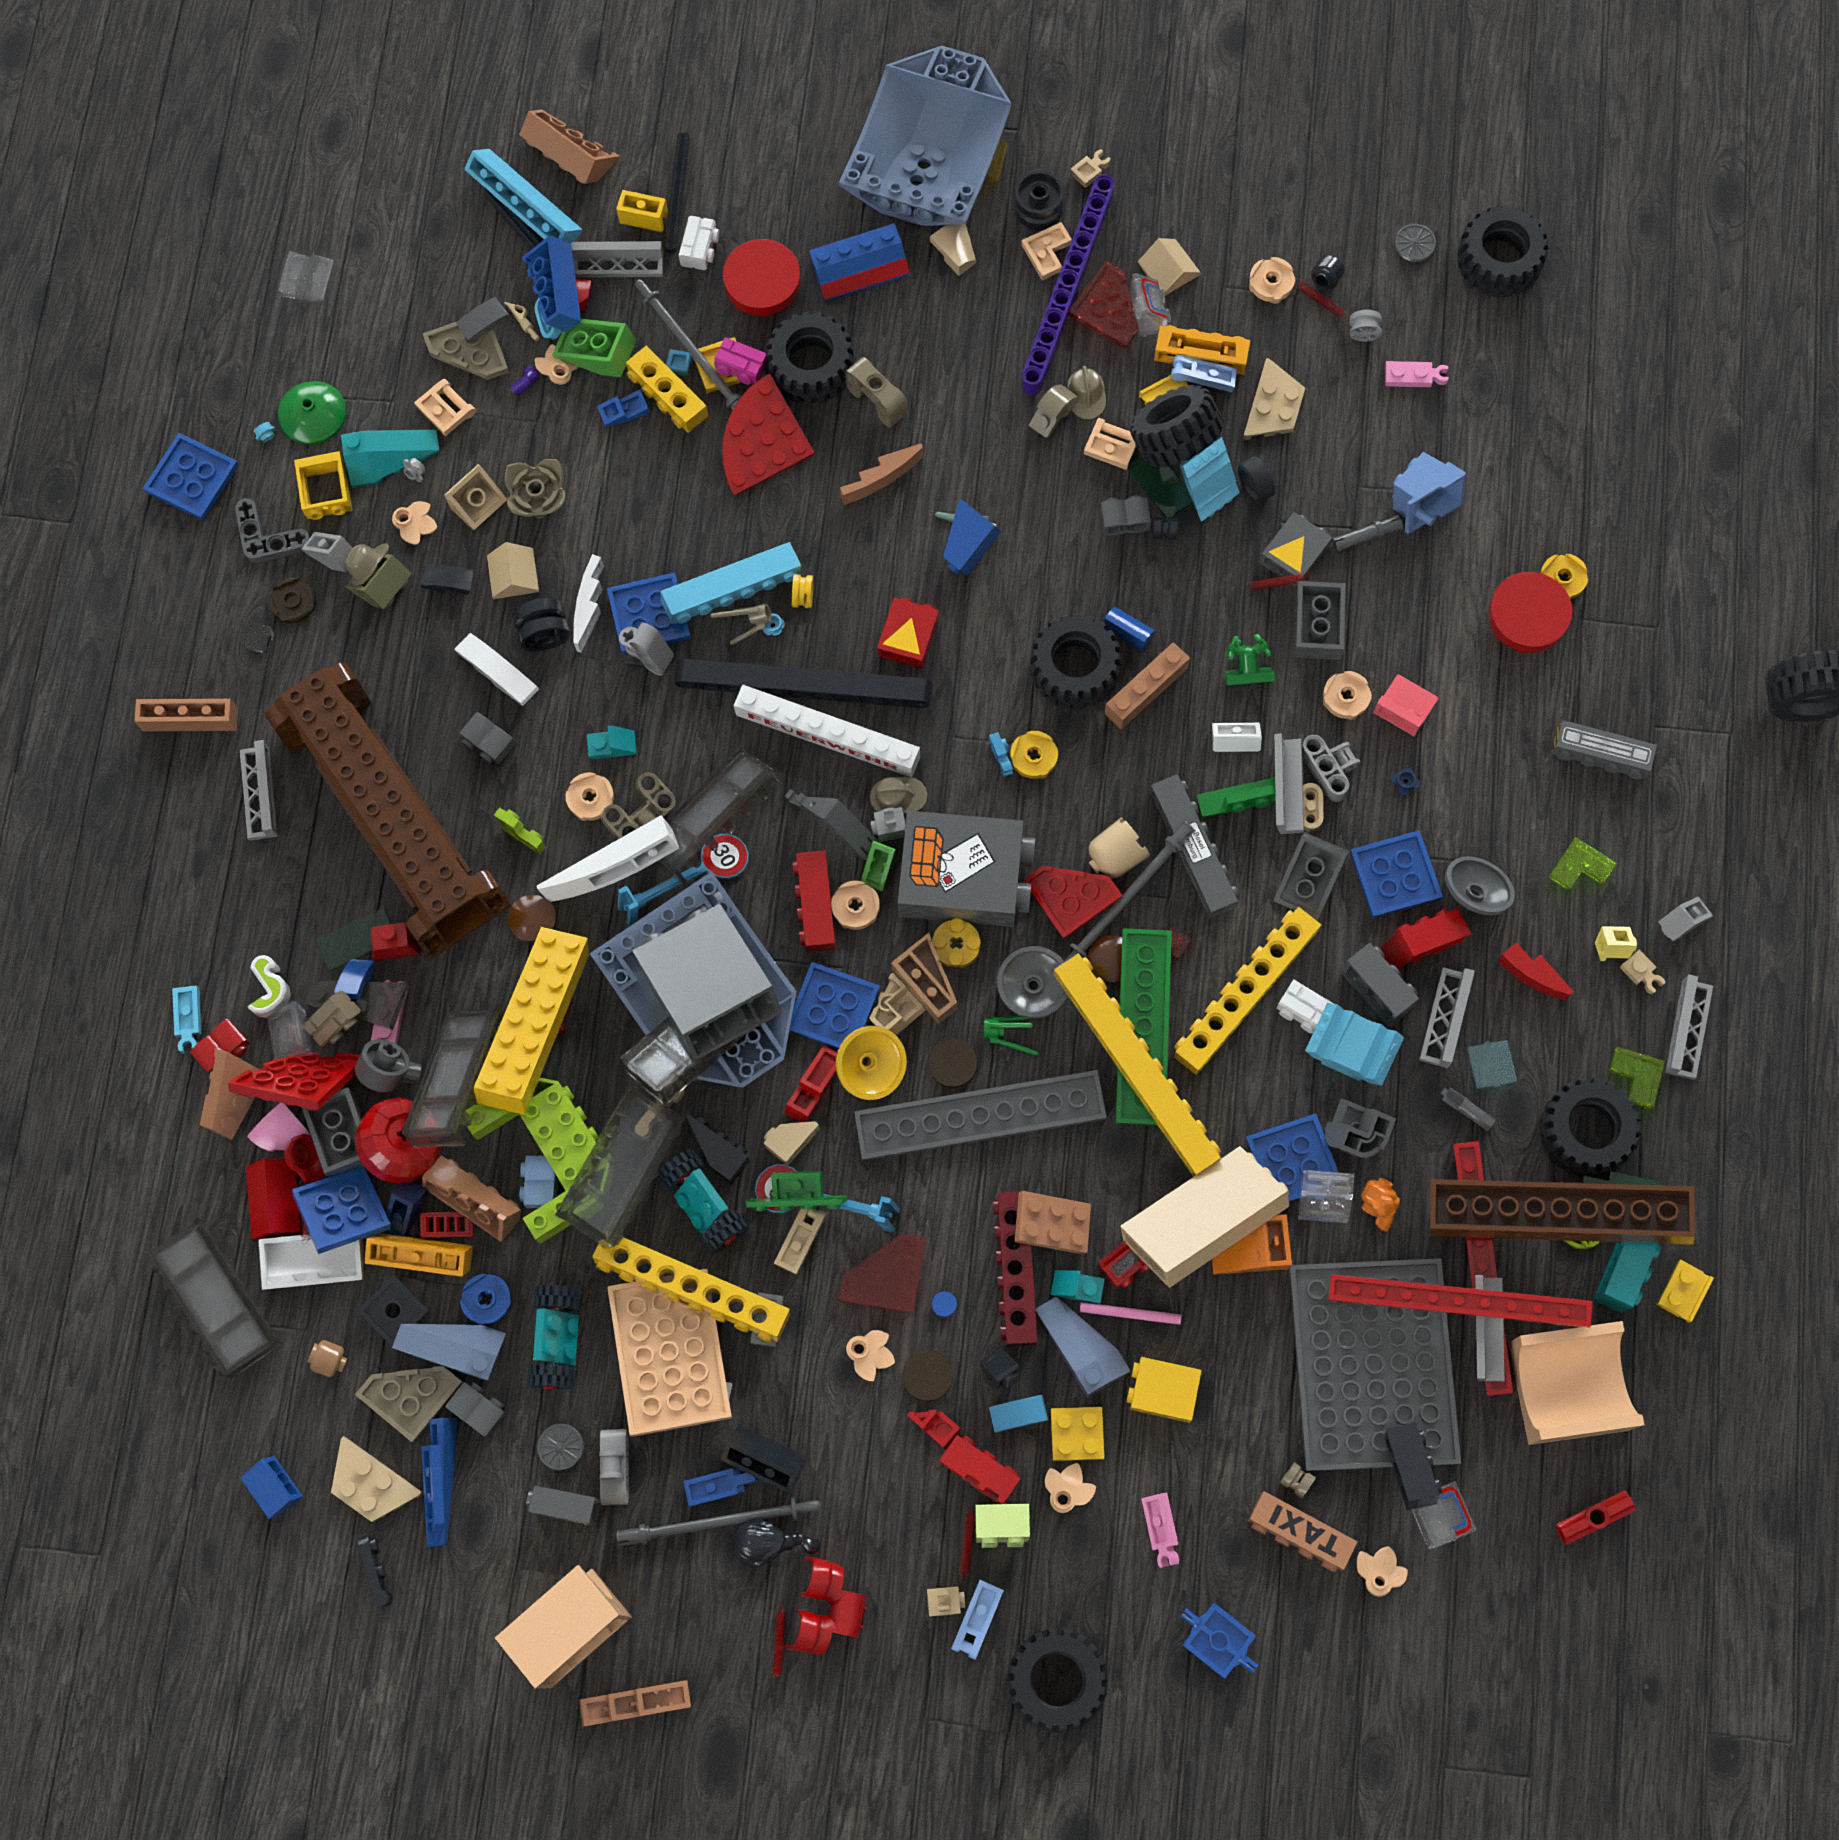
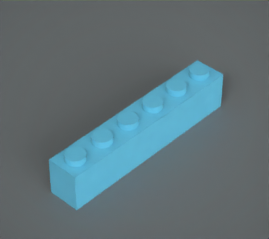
M490 149L472 151L464 170L543 239L551 235L570 244L577 241L582 229Z
M788 542L662 590L661 603L671 624L685 623L691 617L698 614L706 615L719 606H729L737 599H747L763 589L771 590L779 583L793 581L794 574L800 575L801 564L791 543Z

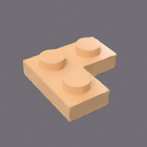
M1062 222L1022 240L1021 245L1041 280L1061 272L1062 265L1054 252L1071 245L1072 239Z

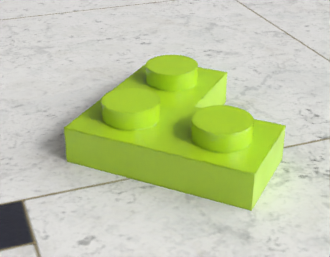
M501 808L496 811L494 816L504 832L539 855L542 854L546 847L542 841L543 837L534 830L529 832L524 829V824L519 821L520 817L513 811L508 809L506 812Z

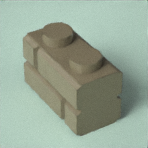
M340 990L331 996L303 1024V1028L310 1035L314 1036L313 1039L320 1046H325L329 1042L335 1044L344 1036L341 1032L343 1029L347 1031L357 1023L355 1017L360 1013L361 1009L353 1001H350L351 998L344 991Z

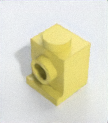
M1602 926L1595 945L1600 961H1605L1606 958H1630L1637 948V941L1633 937L1630 927Z

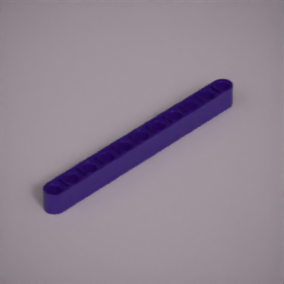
M1099 175L1094 181L1024 367L1022 389L1029 395L1038 394L1043 387L1111 205L1114 193V180L1109 175ZM1050 321H1057L1058 323L1052 324ZM1044 340H1049V341H1051V342H1050V343H1044V342H1042V341H1044ZM1042 359L1044 362L1038 363L1035 360ZM1029 379H1035V380H1037V381H1036V382H1029L1028 380H1029Z

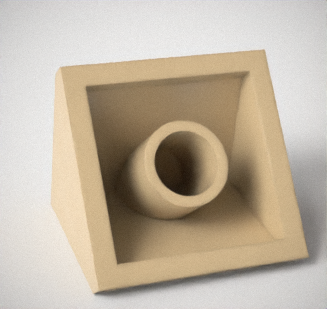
M1158 238L1138 261V264L1149 279L1158 282L1159 285H1154L1160 288L1158 291L1163 297L1201 274L1176 239Z
M479 464L444 494L450 509L473 530L507 501L504 494Z
M505 542L487 555L493 599L539 592L533 548Z

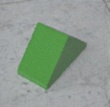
M873 841L861 882L883 892L897 860L896 849Z

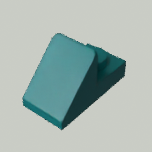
M608 726V732L587 734L589 759L637 754L634 730Z
M1055 1270L1050 1295L1100 1304L1105 1279L1080 1274L1081 1271Z

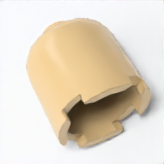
M1121 817L1090 842L1089 855L1092 860L1088 863L1096 874L1101 871L1106 876L1118 878L1150 857V854L1145 846L1142 848L1136 840L1139 836L1127 821H1124Z

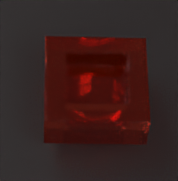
M1171 926L1169 929L1172 931L1171 957L1178 961L1192 939Z

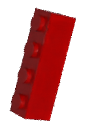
M826 852L797 853V861L793 862L794 876H799V884L795 885L796 899H801L802 907L797 908L798 921L803 922L804 930L799 931L801 945L806 946L807 952L834 950L836 946Z

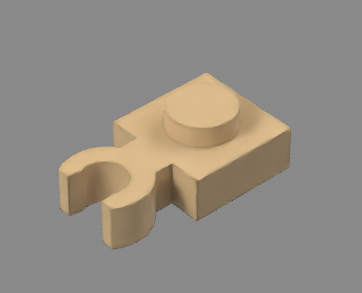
M1100 149L1095 152L1092 160L1086 156L1070 169V174L1086 188L1099 175H1102L1101 169H1105L1110 165L1111 158L1108 157L1106 160H1100L1099 158L1103 156V150Z
M1640 950L1620 966L1623 972L1636 985L1642 981L1645 984V990L1651 995L1656 992V989L1652 987V982L1658 983L1660 987L1665 984V980L1661 976L1652 973L1656 966Z

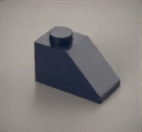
M415 1182L404 1183L398 1186L391 1194L386 1212L391 1229L384 1232L390 1235L407 1237L423 1209L428 1189Z

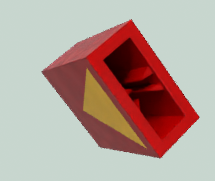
M894 598L877 646L878 657L923 669L939 621V610L929 604H916L908 598Z

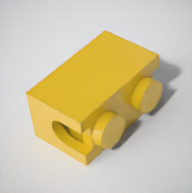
M622 190L616 209L620 224L663 232V217H668L666 199Z

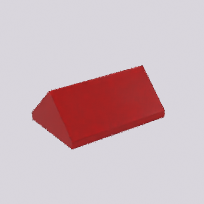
M264 1158L246 1166L251 1239L259 1240L302 1233L301 1214L292 1195V1189L298 1188L297 1173L288 1168L285 1159Z

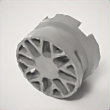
M1374 310L1354 312L1349 318V324L1352 327L1350 329V337L1362 342L1378 339L1382 334L1380 327L1382 322L1381 314Z

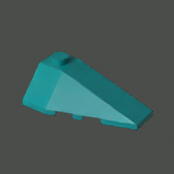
M437 430L360 431L341 435L343 456L352 488L373 485L382 481L381 478L401 472V469L404 468L403 461L405 459L410 461L414 458L421 462L440 452Z

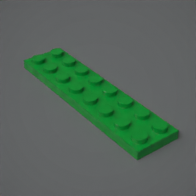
M1123 928L1120 979L1121 1010L1119 1012L1124 1019L1128 1017L1135 1027L1134 1034L1138 1039L1143 1038L1150 1049L1147 1051L1152 1059L1156 1058L1164 1069L1162 1074L1167 1079L1172 931ZM1117 1067L1116 1124L1158 1126Z

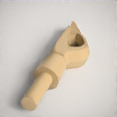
M504 302V305L508 307L525 333H529L535 341H538L540 339L533 330V325L526 319L527 309L520 305ZM516 309L521 310V311H523V312H522V313H518V312L516 311Z

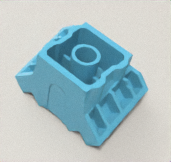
M1222 437L1217 441H1213V444L1205 448L1199 455H1195L1192 459L1182 461L1179 464L1186 487L1201 522L1207 517L1214 515L1216 510L1223 508L1224 504L1231 502L1240 493Z
M1327 1003L1305 1051L1313 1058L1322 1061L1321 1064L1360 1082L1364 1080L1368 1083L1382 1086L1404 1037L1397 1031L1386 1029L1382 1024L1367 1020L1353 1011L1344 1010L1338 1004Z

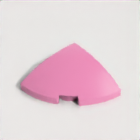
M279 1103L254 1127L247 1137L262 1149L274 1152L275 1150H284L291 1138L301 1134L311 1135V1133L284 1103Z

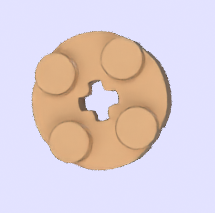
M1271 257L1270 260L1265 261L1262 259L1251 270L1249 289L1264 301L1273 304L1280 303L1282 299L1290 295L1294 288L1295 277L1293 269L1288 262L1281 258ZM1267 277H1276V283H1270L1266 279Z
M1352 671L1333 675L1324 687L1323 705L1337 717L1349 720L1357 718L1366 711L1371 701L1372 695L1367 680L1360 674ZM1349 690L1353 698L1346 700L1341 695V692L1346 693Z
M591 772L575 777L571 781L568 791H566V802L570 811L582 821L600 819L601 811L608 805H612L614 801V791L610 782L606 778ZM591 791L592 794H596L593 801L584 800L587 797V792Z
M849 881L838 888L839 890L833 895L831 908L834 918L843 928L863 929L876 921L880 910L878 894L873 888L861 881ZM853 900L863 904L857 911L849 908Z

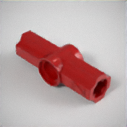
M1623 1490L1556 1523L1555 1527L1560 1539L1565 1545H1568L1636 1510L1631 1497ZM1593 1510L1598 1512L1601 1517L1598 1525H1595L1590 1520V1513Z

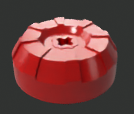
M757 239L738 246L728 256L723 269L724 286L728 298L738 310L751 315L768 317L784 310L795 301L801 285L800 268L795 255L786 246L773 240Z
M1537 572L1518 573L1504 580L1496 589L1488 608L1489 623L1495 637L1506 646L1514 649V651L1520 653L1546 651L1554 647L1562 639L1572 619L1571 600L1563 586L1555 579Z
M401 1097L384 1100L375 1104L362 1118L355 1134L356 1151L364 1167L377 1178L395 1184L410 1183L420 1179L436 1163L443 1145V1134L433 1113L420 1104Z

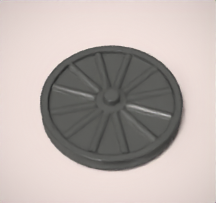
M1421 224L1404 226L1399 230L1395 238L1396 251L1402 258L1411 262H1420L1428 259L1433 254L1436 246V238L1433 232Z
M555 1424L548 1427L541 1434L537 1444L540 1460L547 1467L558 1471L567 1470L576 1465L584 1450L582 1436L574 1427L567 1424Z

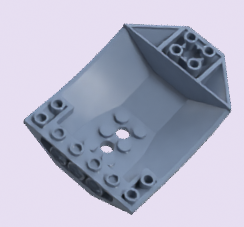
M939 46L885 65V70L869 115L841 176L839 186L882 214L921 226L966 224L991 166L1011 108L1009 98L985 59L949 47ZM925 161L928 162L931 166L926 169H922L918 166V164L920 162ZM920 181L922 184L916 186L912 182Z
M710 872L590 953L673 1075L743 1088L784 1060L797 991L757 938L713 872ZM720 904L771 983L782 1013L694 1061L645 980L632 950L640 947L643 941L650 935L659 932L666 933L685 923L687 917L693 912L700 909L709 910Z

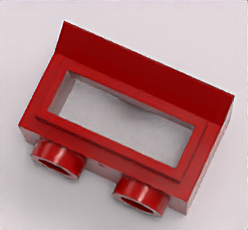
M1125 1241L1102 1258L1097 1265L1115 1289H1118L1120 1286L1125 1289L1135 1281L1133 1276L1140 1270L1145 1273L1150 1269Z

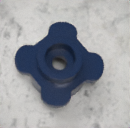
M1404 768L1399 774H1394L1391 777V782L1396 784L1401 795H1406L1409 790L1417 789L1420 785L1419 780L1416 779V775L1410 768Z

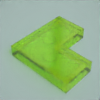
M1575 837L1549 878L1570 890L1581 872H1584L1603 885L1617 863Z
M1616 1047L1609 1072L1632 1078L1628 1101L1633 1099L1636 1105L1652 1109L1665 1061Z

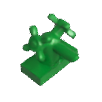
M1259 634L1254 635L1258 643L1252 647L1245 644L1240 646L1241 640L1239 637H1233V641L1229 644L1225 654L1229 660L1233 659L1234 654L1239 655L1240 669L1224 671V681L1227 685L1275 681V672L1271 667L1258 668L1257 654L1264 651L1268 657L1271 656L1267 642Z

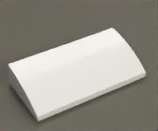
M301 1235L259 1239L262 1290L363 1280V1239L321 1254L317 1253L312 1239L308 1240L309 1237H306L303 1240L305 1235H302L303 1238Z

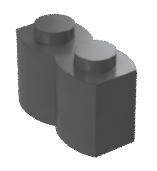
M1134 495L1126 500L1109 498L1101 502L1100 514L1104 535L1141 533L1150 530L1151 519L1147 498Z
M478 712L459 733L463 739L461 743L471 751L475 748L481 752L479 756L489 764L494 762L499 765L516 745V742L509 734Z
M472 1381L470 1385L463 1382L445 1407L481 1435L488 1438L506 1415V1412L502 1410L505 1405L493 1396L490 1400L483 1396L482 1393L485 1390Z

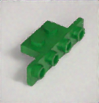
M1275 777L1198 794L1197 802L1201 817L1206 818L1229 812L1236 813L1244 811L1246 808L1264 807L1276 802Z
M822 1171L779 1172L771 1174L773 1197L751 1198L745 1204L746 1207H753V1211L768 1210V1207H777V1210L793 1209L792 1206H802L803 1210L816 1209L817 1205H826V1209H838L848 1201V1195L824 1196Z

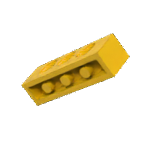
M647 346L626 362L627 375L633 383L638 382L642 386L644 394L648 398L653 397L657 401L656 404L663 413L668 412L672 416V421L679 429L683 427L689 433L708 417L707 406ZM649 374H655L653 377H646ZM663 389H670L668 392H661ZM678 404H685L681 408L676 407Z

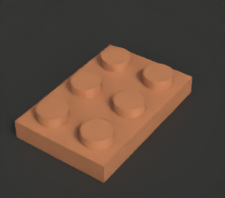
M1021 1191L1018 1196L1015 1242L1086 1254L1088 1251L1091 1204Z

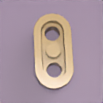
M1307 783L1303 785L1304 830L1312 832L1319 829L1323 822V791L1317 784ZM1310 794L1314 799L1308 800L1306 795ZM1306 818H1313L1314 823H1308Z

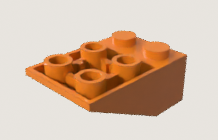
M1287 1214L1276 1215L1212 1259L1213 1275L1289 1269L1292 1266Z

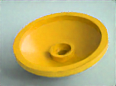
M865 1026L850 1033L840 1045L836 1057V1071L842 1086L853 1096L865 1100L880 1099L892 1093L901 1083L906 1071V1052L900 1039L891 1031L878 1026ZM867 1057L868 1062L866 1065H863L862 1060Z

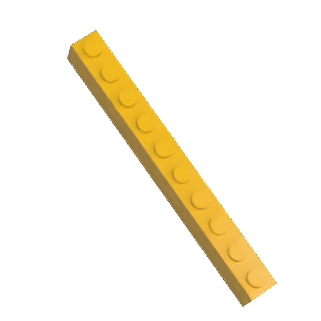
M1078 953L1054 969L1053 975L1193 1177L1221 1159L1219 1153H1221L1220 1148L1213 1140H1208L1204 1134L1207 1132L1204 1125L1199 1119L1194 1120L1190 1114L1192 1109L1185 1099L1180 1100L1176 1094L1178 1089L1170 1078L1167 1080L1162 1074L1164 1069L1156 1058H1151L1147 1052L1150 1049L1143 1038L1138 1039L1134 1034L1135 1027L1128 1017L1123 1018L1119 1012L1121 1010L1119 1003L1114 997L1109 998L1105 992L1107 987L1100 977L1095 978L1091 972L1093 967L1086 957L1082 958Z

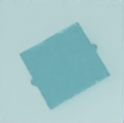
M1507 1040L1493 1043L1486 1041L1481 1045L1467 1047L1476 1089L1493 1086L1499 1088L1500 1085L1517 1082Z

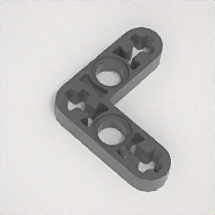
M248 498L241 499L235 506L243 552L250 562L259 563L303 552L302 547L310 538L307 531L304 529H294L264 536L259 510L254 501ZM245 507H250L249 516L251 519H247L244 513ZM249 526L257 527V531L253 535H246L245 530ZM299 537H303L302 544L297 543ZM287 539H289V540L291 541V542H289L290 545H291V547H289V544H288V542H287ZM282 541L283 547L280 550H272L274 542ZM264 545H266V547H267V549H268L269 552H267V553L265 552V550H264V549H265ZM257 547V554L253 555V548Z

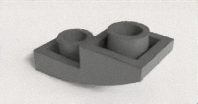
M494 297L474 308L458 320L456 324L467 340L473 342L488 328L493 330L509 314L499 300Z

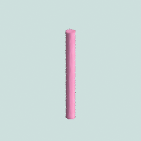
M1085 1302L1080 1304V1312L1181 1324V1314Z

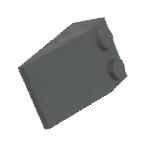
M1305 832L1301 836L1273 901L1293 910L1300 907L1318 921L1350 851Z

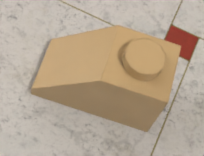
M814 1121L780 1124L776 1129L772 1127L764 1137L766 1140L764 1142L765 1148L789 1166L820 1130L819 1124Z

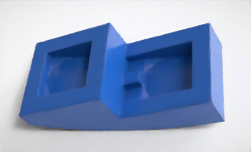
M641 389L622 399L616 396L597 406L606 427L621 424L651 412Z
M351 959L344 968L334 993L336 994L341 990L351 999H360L365 983H370L376 964L375 961Z

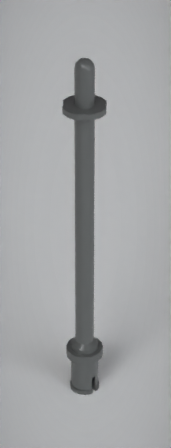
M638 279L635 285L645 297L642 304L644 306L651 305L724 395L727 408L733 410L742 396L731 391L658 300L660 292H652L642 280Z
M1184 821L1171 837L1168 836L1165 839L1164 849L1125 891L1124 897L1109 909L1078 946L1073 943L1070 945L1073 951L1064 962L1078 953L1082 958H1088L1085 951L1168 857L1172 853L1180 852L1183 849L1182 845L1196 832L1189 823Z
M792 1497L790 1505L654 1528L640 1524L638 1528L617 1530V1541L619 1542V1547L638 1543L648 1545L652 1538L746 1523L751 1519L761 1518L764 1520L792 1515L793 1519L797 1521L799 1513L817 1511L821 1508V1503L818 1500L796 1503L795 1497Z

